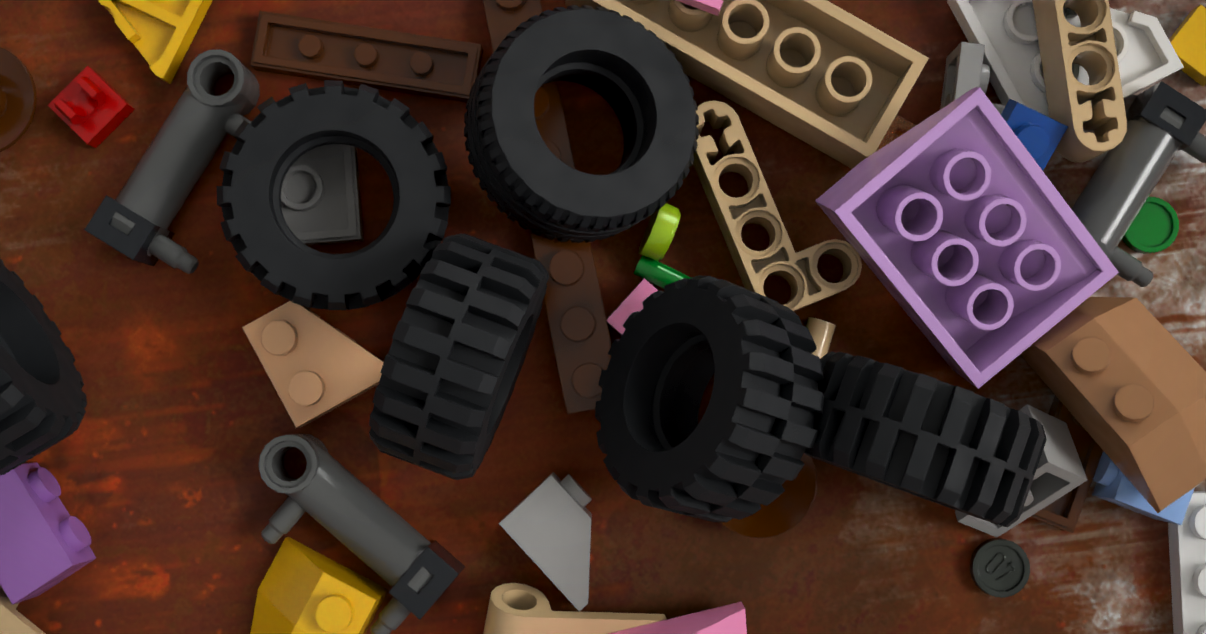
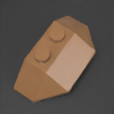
M1089 297L1020 354L1157 513L1206 480V371L1137 298Z

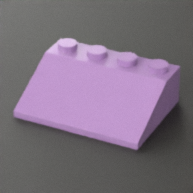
M974 87L861 161L815 200L950 368L977 389L1119 273L980 87Z

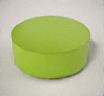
M666 203L652 214L639 247V254L655 261L663 259L680 221L681 212H679V208Z

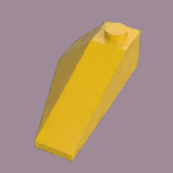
M286 537L258 588L250 634H365L388 589L304 544Z

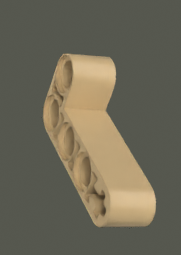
M1032 0L1049 117L1068 126L1056 150L1063 158L1071 162L1083 163L1092 160L1115 148L1122 142L1127 132V118L1109 0ZM1063 8L1075 11L1081 21V27H1075L1065 19ZM1072 63L1082 66L1087 71L1089 85L1078 82L1074 77ZM1083 128H1084L1085 130H1094V133H1091V132L1085 133L1084 130H1083Z
M713 100L699 105L696 111L699 116V124L696 126L699 130V138L696 140L698 146L693 154V165L744 288L765 296L763 289L765 279L772 275L781 276L787 280L791 287V297L784 306L789 307L794 312L836 295L855 284L860 276L862 263L859 253L848 242L838 239L828 240L795 253L739 116L725 102ZM705 122H709L713 129L722 127L724 130L719 140V148L723 158L714 165L710 164L714 162L718 153L714 139L710 135L700 136ZM727 172L739 173L747 181V194L737 198L726 195L720 188L719 176ZM751 223L764 227L770 239L768 248L763 251H754L746 247L741 238L742 227ZM821 255H833L841 262L843 276L839 283L827 282L818 273L817 263Z

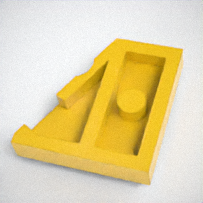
M213 0L98 1L109 11L115 19L116 25L126 38L142 54L150 65L149 68L161 80L171 84Z

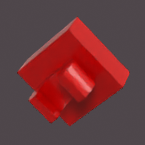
M88 65L47 105L86 144L95 149L135 110L97 71Z

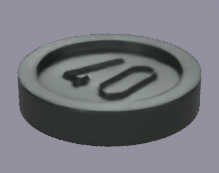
M1001 538L986 540L974 550L970 559V574L974 583L979 589L995 597L1015 595L1024 588L1029 579V559L1024 550L1012 541Z

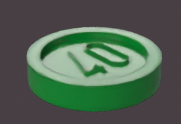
M1148 197L1123 236V242L1130 249L1143 254L1156 253L1168 248L1175 241L1179 231V220L1174 208L1163 199Z

